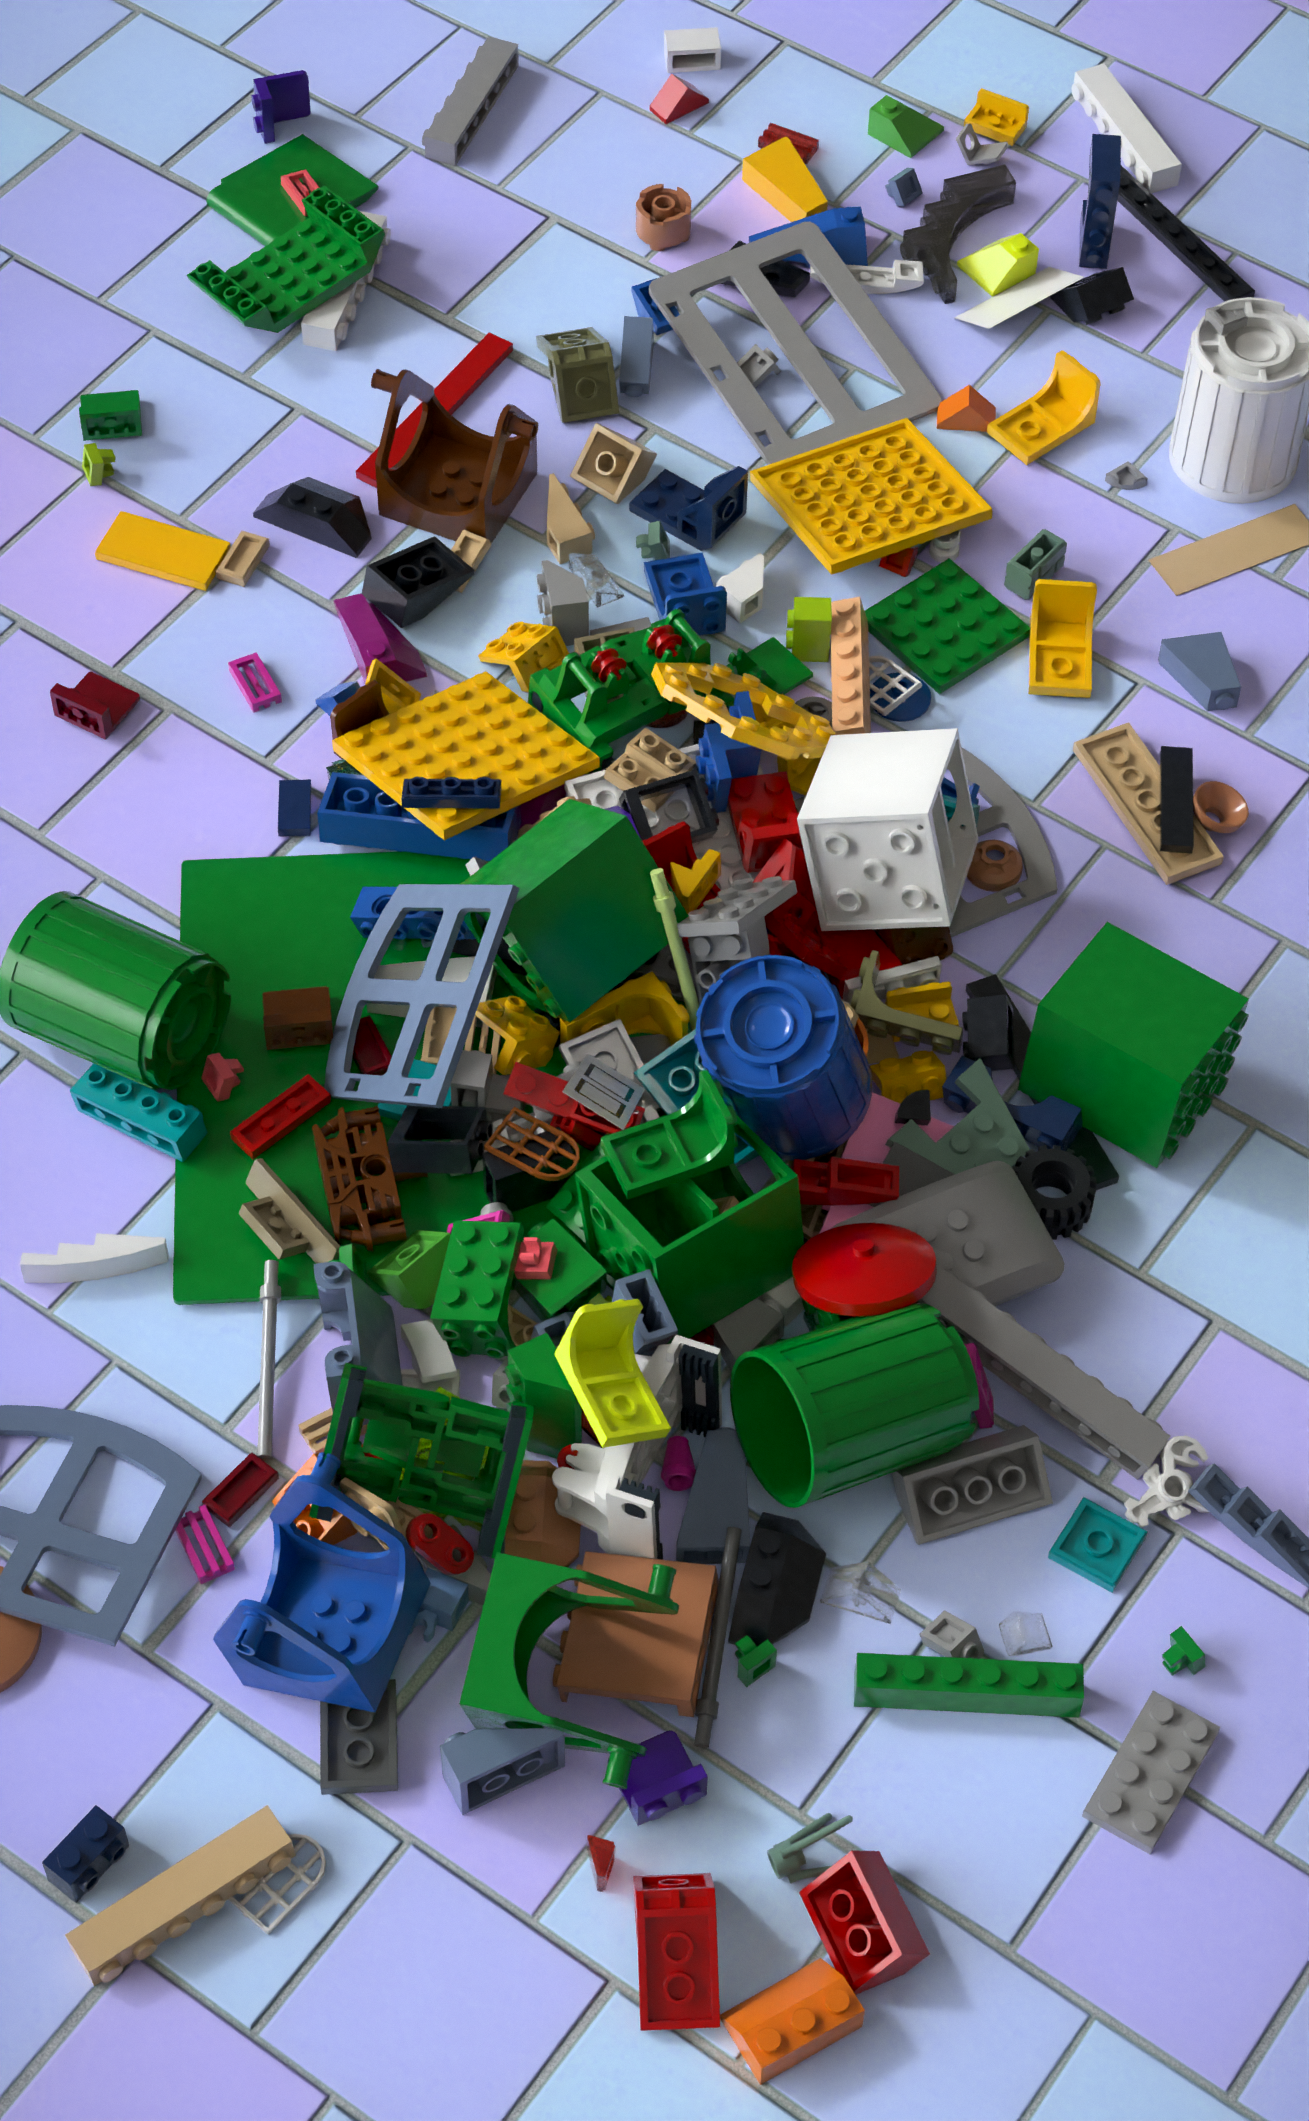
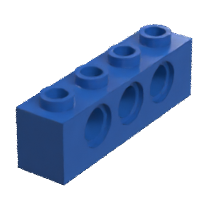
M362 887L350 918L363 938L369 937L397 887ZM409 911L393 938L434 939L443 911ZM475 913L478 923L482 929L485 919L481 917L479 914ZM463 920L456 940L476 939Z

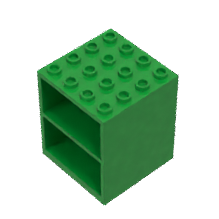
M1106 922L1038 1004L1018 1090L1038 1102H1042L1052 1095L1081 1108L1084 1128L1158 1168L1165 1158L1170 1160L1179 1147L1180 1138L1182 1136L1187 1138L1195 1127L1197 1116L1203 1117L1212 1104L1213 1099L1211 1098L1213 1095L1220 1096L1229 1080L1225 1075L1230 1071L1235 1061V1057L1232 1054L1242 1039V1036L1238 1033L1243 1029L1249 1017V1014L1245 1013L1249 998L1113 924Z

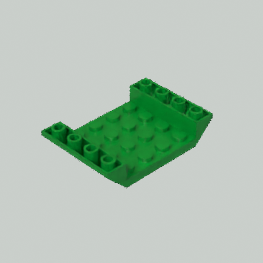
M324 185L302 199L309 217L308 219L299 222L294 228L282 236L276 237L271 243L259 251L253 252L248 258L236 266L230 267L226 272L209 260L187 274V278L244 326L279 333L370 273L385 232L381 227Z

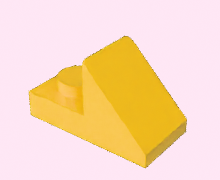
M709 848L702 859L695 861L692 870L670 862L671 884L687 914L697 909L721 876L720 852Z

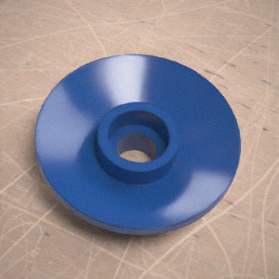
M896 672L886 675H888L891 678H896L900 675V673ZM912 675L922 683V687L886 716L877 710L875 712L892 721L906 722L915 720L925 714L930 707V689L923 680ZM882 677L873 683L879 689H883L889 684ZM906 677L898 682L906 689L914 685ZM892 687L886 694L895 700L903 692L896 687ZM870 689L871 698L876 694L872 689ZM879 697L874 701L883 709L890 704L883 697Z

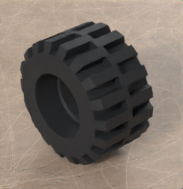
M1044 1145L1039 1146L1037 1152L1033 1149L1028 1150L1025 1157L1020 1156L1016 1160V1165L1012 1169L1015 1171L1052 1240H1057L1058 1235H1062L1063 1238L1070 1237L1072 1230L1079 1232L1083 1228V1223L1087 1224L1093 1208L1097 1181L1096 1177H1093L1094 1170L1092 1166H1085L1086 1159L1082 1155L1076 1157L1074 1156L1075 1151L1069 1148L1067 1151L1060 1150L1061 1146L1053 1145V1149H1047V1146ZM1054 1187L1063 1191L1066 1196L1050 1198L1040 1194L1036 1189Z

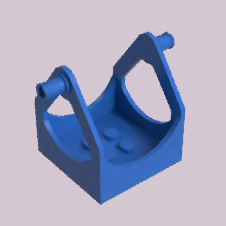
M321 1452L317 1457L311 1474L297 1476L270 1514L274 1531V1550L271 1571L261 1602L249 1599L240 1600L218 1628L213 1640L244 1686L376 1712L431 1582L402 1533L331 1486L341 1461L332 1454L327 1453L325 1455L324 1452ZM308 1504L330 1507L385 1542L389 1549L383 1552L366 1553L336 1547L297 1528L294 1520Z

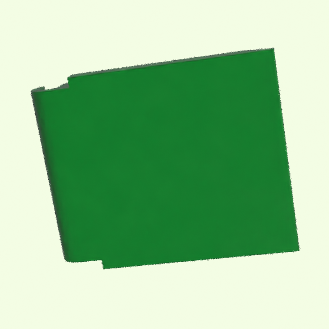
M301 134L222 178L221 184L209 192L206 203L214 211L266 246L276 237L282 236L294 228L299 222L309 218L302 214L283 188L281 176L306 169L320 188L325 185L354 208L367 202L379 189V186L304 134ZM299 178L300 182H301L303 185H305V183L302 181V179Z

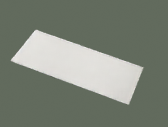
M1047 267L954 318L990 329L1079 281L1084 276Z

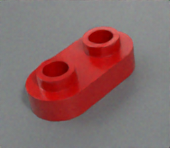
M425 1513L414 1517L408 1523L406 1539L409 1545L442 1573L451 1576L466 1572L471 1567L474 1560L472 1546L438 1516ZM426 1525L431 1527L433 1531L431 1538H427L424 1534V1527ZM453 1549H457L461 1554L459 1562L455 1561L452 1557Z

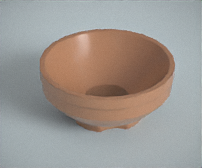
M1217 781L1205 782L1197 788L1193 796V812L1204 829L1210 832H1235L1248 818L1249 809L1245 799L1237 790L1225 783ZM1206 812L1215 814L1220 822L1217 823L1209 818Z
M981 841L977 843L966 877L973 885L980 889L998 892L1015 885L1020 880L1023 869L1022 857L1015 847L1004 841ZM990 850H998L1004 854V857L1001 860H992L986 856V853Z

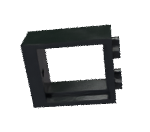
M697 769L623 791L619 798L621 808L631 814L641 840H646L653 836L641 801L683 788L687 789L700 829L691 832L692 844L714 836L718 830L717 826H719L718 814L715 808H710L706 797L709 795L708 786L705 779L699 777Z
M407 1105L387 1143L393 1172L472 1174L478 1161L482 1160L484 1145L493 1135L492 1121H488L486 1107L443 1106L442 1108ZM423 1139H446V1140H464V1141H463V1142H441V1141H422V1140H423Z

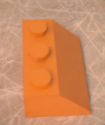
M820 1958L720 2014V2020L755 2078L762 2085L861 2028L865 2009L844 1976Z

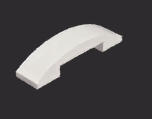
M894 259L893 268L846 265L866 294H889L907 291L922 286L924 282L922 261ZM810 265V277L824 284Z

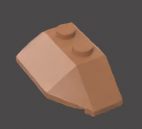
M523 1460L505 1532L504 1554L569 1567L579 1557L581 1524L556 1512L555 1500L558 1494L557 1488L553 1485L552 1475L558 1468L549 1461Z

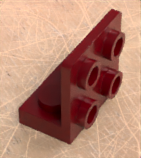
M88 672L75 688H67L56 683L50 690L54 716L105 740L140 701L139 693L93 672Z

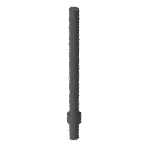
M737 1527L727 1528L702 1695L700 1699H697L695 1716L698 1717L694 1746L700 1748H709L712 1723L714 1719H717L719 1702L716 1701L742 1532Z

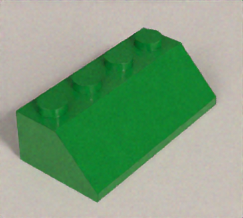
M546 1332L507 1350L508 1366L505 1367V1372L509 1384L506 1385V1391L510 1402L506 1406L508 1412H510L512 1400L534 1406L533 1423L526 1450L557 1459L559 1452L565 1446L582 1443V1409L554 1355L557 1348Z

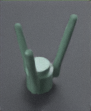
M826 1813L787 1840L773 1845L774 1848L767 1850V1855L777 1878L782 1879L787 1876L790 1884L804 1878L818 1877L831 1866L801 1870L800 1866L806 1864L802 1849L851 1823L853 1817L848 1815L813 1833L832 1819L831 1813Z

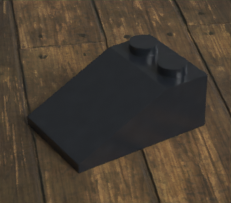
M434 536L367 565L361 594L400 628H403L425 618L471 578L475 570Z

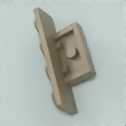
M262 1158L254 1160L246 1180V1185L258 1199L242 1204L239 1215L279 1260L306 1252L316 1264L337 1260L339 1257V1247L341 1246Z

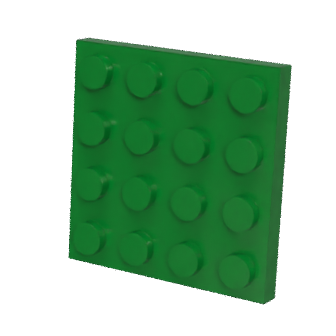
M950 558L865 610L868 632L939 695L1029 638L1030 627Z

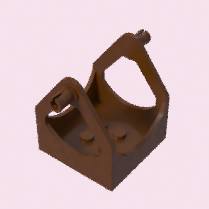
M376 369V373H373L371 379V387L391 393L375 461L379 515L453 541H457L462 531L466 530L489 539L492 544L537 475L538 422L515 405L506 404L500 413L494 437L488 436L465 426L455 419L438 401L434 394V387L410 370L403 369L398 376ZM411 395L422 401L423 411L421 419L406 453L395 466L389 468L388 459L400 410Z

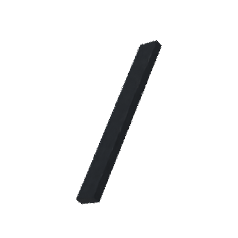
M1121 165L1117 201L1224 302L1237 298L1254 297L1255 290Z
M996 974L966 984L965 991L969 998L1007 994L1014 1013L1015 1069L1013 1071L1020 1081L1031 1036L1029 1027ZM1030 1097L1034 1105L1040 1103ZM1082 1126L1069 1149L1075 1151L1074 1156L1079 1157L1082 1155L1086 1159L1085 1166H1092L1094 1170L1093 1177H1096L1097 1181L1096 1190L1118 1183L1119 1174L1092 1131Z

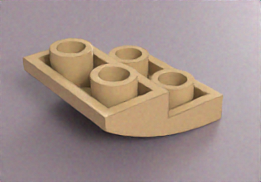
M644 728L627 744L625 753L605 770L604 778L624 791L692 771L696 766V761L649 729ZM675 791L643 800L641 803L655 813Z

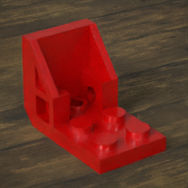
M786 771L731 780L727 806L743 868L747 873L761 871L784 838L803 847L797 822L800 812L796 810Z
M784 838L753 880V883L779 876L782 877V881L795 880L797 893L764 916L766 927L802 961L841 979L848 970L838 960L841 955L827 944L821 945L819 942L822 937L813 931L819 923L803 847Z
M711 1873L633 1876L638 1948L640 2030L720 2027L716 1898Z

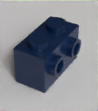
M95 1805L42 1861L48 1881L77 1903L85 1893L89 1892L97 1884L99 1878L109 1867L124 1855L129 1847L125 1828Z

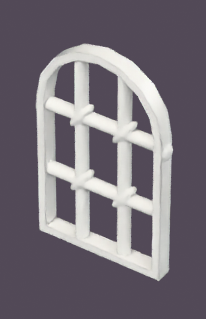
M869 656V669L874 671L870 675V681L876 676H881L889 682L883 689H879L870 683V689L876 692L870 698V706L886 716L920 689L922 683L893 663L892 660L883 656ZM882 662L884 664L879 668L875 667L871 663ZM890 666L900 675L896 678H891L883 671ZM906 677L914 685L906 689L898 682ZM892 687H896L903 692L895 700L886 694ZM879 697H883L890 704L883 709L874 701Z
M288 1835L292 1841H299L294 1846L295 1854L306 1842L314 1846L317 1852L303 1867L299 1866L298 1868L292 1862L289 1863L287 1867L295 1875L280 1890L276 1889L274 1891L266 1884L276 1874L270 1872L260 1878L257 1885L240 1902L233 1896L228 1899L245 1917H248L267 1935L311 1891L315 1890L324 1876L326 1867L324 1851L316 1840L307 1835ZM321 1857L320 1872L312 1881L304 1873ZM302 1879L308 1887L289 1905L282 1896L297 1880L300 1882ZM264 1890L272 1898L253 1915L244 1905L258 1891L262 1892ZM279 1903L285 1910L266 1927L259 1919L274 1904L276 1906Z

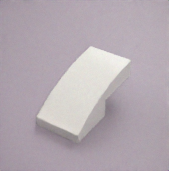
M430 1319L401 1325V1338L412 1354V1367L422 1383L457 1377V1370L447 1342L442 1340Z

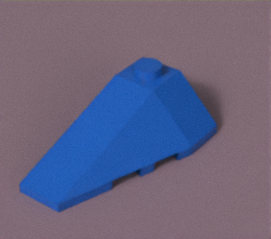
M861 206L833 208L749 236L750 243L802 222H812L819 227L846 265L868 266L866 230ZM795 254L782 259L787 263L790 261L805 263L804 267L810 268V264L802 254Z

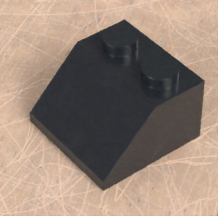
M1123 267L1094 273L1050 296L1051 300L1074 323L1085 321L1086 325L1103 319L1101 314L1108 311L1110 315L1126 309L1124 304L1134 300Z

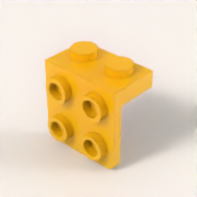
M508 996L479 1003L475 1016L505 1039L503 1048L494 1066L502 1075L511 1074L515 1062L531 1068L546 1066L553 1056V1048L560 1034V1031L554 1028L546 1017L535 1013L526 1006V1002L517 996Z

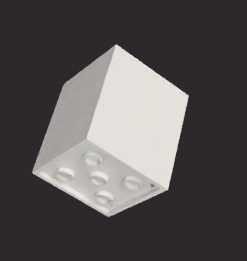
M958 728L830 736L797 818L821 931L947 927L951 925L979 840ZM947 768L953 777L957 793L956 809L948 822L941 791V783Z

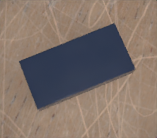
M311 779L279 780L278 837L311 835Z

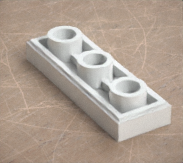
M935 956L879 971L874 989L880 1000L886 999L888 991L900 987L910 988L923 986L931 982L939 983L942 967L939 957ZM861 977L845 980L843 1000L850 1005L854 990H861Z

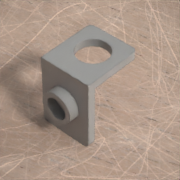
M970 123L964 126L956 138L967 165L982 163L988 165L999 161L1009 147L1007 142L980 145ZM966 135H969L971 140V147L969 150L967 149L965 144Z

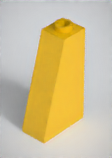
M785 136L743 158L742 180L790 222L827 211L828 200L788 137Z

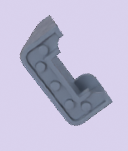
M331 1261L313 1264L324 1330L331 1329V1326L336 1327L341 1331L343 1341L351 1340L352 1342L351 1345L332 1349L325 1357L326 1380L332 1412L334 1411L345 1363L367 1367L364 1379L403 1386L392 1307L344 1263ZM364 1419L363 1425L368 1424L369 1419Z

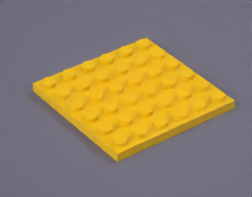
M908 418L750 471V481L831 575L992 519L991 506Z
M486 671L332 740L334 752L401 806L404 779H412L414 777H424L426 779H445L447 777L478 779L480 777H488L501 780L500 809L405 808L443 840L565 784L567 780L580 777L600 767L598 755Z

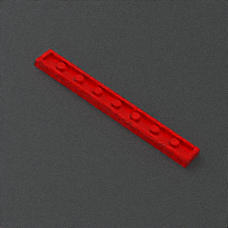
M489 332L434 389V394L441 405L452 415L513 351V343ZM422 402L396 428L388 459L389 468L395 466L409 448L423 411ZM379 447L356 470L357 479L377 488L375 461Z

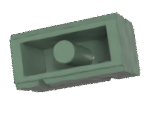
M1042 529L1007 563V575L1005 576L1004 586L1025 600H1029L1034 594L1035 582L1037 580L1050 579L1054 573H1057L1064 566V554L1067 548L1065 540L1046 529Z

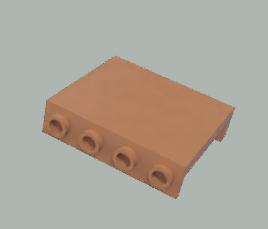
M585 1551L583 1564H578L576 1566L577 1570L590 1572L644 1592H648L653 1564L675 1568L677 1571L674 1576L670 1599L679 1605V1610L677 1614L669 1615L598 1609L585 1606L568 1612L567 1618L570 1620L569 1629L562 1632L560 1640V1652L563 1653L561 1665L556 1664L553 1672V1686L558 1688L561 1702H567L570 1692L677 1705L679 1716L694 1717L719 1585L716 1566ZM574 1581L575 1587H577L576 1593L589 1596L624 1598Z

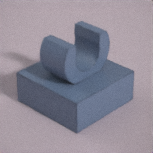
M914 168L904 169L888 180L889 184L885 185L888 196L894 197L896 206H905L923 194Z

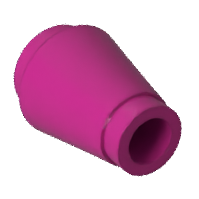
M673 1436L667 1440L661 1478L668 1489L684 1491L692 1487L696 1468L688 1439L684 1436Z

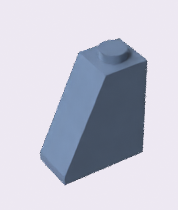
M624 316L619 384L620 393H625L631 397L649 394L654 348L653 318Z
M1222 632L1162 639L1158 657L1159 664L1206 711L1226 710L1237 707L1241 685Z

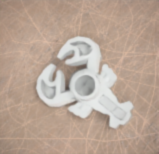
M1186 1435L1174 1436L1166 1442L1159 1455L1160 1460H1162V1474L1159 1472V1465L1153 1463V1466L1143 1474V1480L1149 1489L1140 1498L1139 1502L1129 1498L1124 1503L1127 1508L1125 1515L1131 1523H1137L1140 1528L1147 1526L1148 1515H1153L1163 1510H1166L1169 1517L1173 1520L1190 1515L1191 1510L1182 1504L1196 1508V1511L1199 1513H1210L1188 1492L1193 1485L1192 1477L1187 1472L1176 1469V1464L1191 1468L1199 1466L1198 1461L1190 1458L1189 1454L1197 1456L1203 1463L1208 1459L1205 1449L1196 1439Z

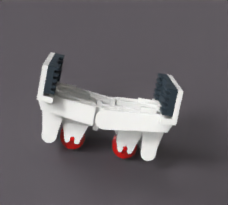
M675 1335L671 1344L659 1345L652 1356L635 1354L637 1364L671 1427L669 1432H671L672 1427L677 1428L681 1422V1430L685 1431L686 1427H689V1432L693 1433L694 1429H696V1435L700 1436L701 1432H703V1436L706 1438L707 1430H716L721 1427L722 1386L720 1348ZM667 1436L605 1448L582 1443H574L562 1448L557 1457L558 1469L552 1475L553 1485L557 1488L558 1494L555 1500L556 1512L596 1532L598 1535V1546L607 1554L663 1560V1545L660 1543L659 1530L660 1489L656 1488L653 1493L652 1486L648 1485L647 1489L644 1490L642 1481Z

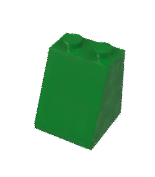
M554 1218L546 1224L543 1221L536 1224L527 1233L528 1237H538L541 1242H554L557 1248L551 1279H517L515 1274L513 1276L512 1287L541 1322L564 1312H576L580 1307L588 1304L598 1293L602 1294L606 1291L607 1271Z

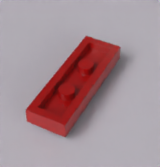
M307 1074L231 1130V1139L254 1160L331 1102V1095L314 1078Z

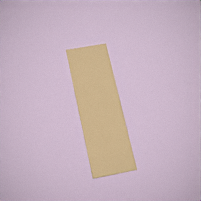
M1295 504L1156 556L1148 561L1174 594L1178 596L1309 545V520Z

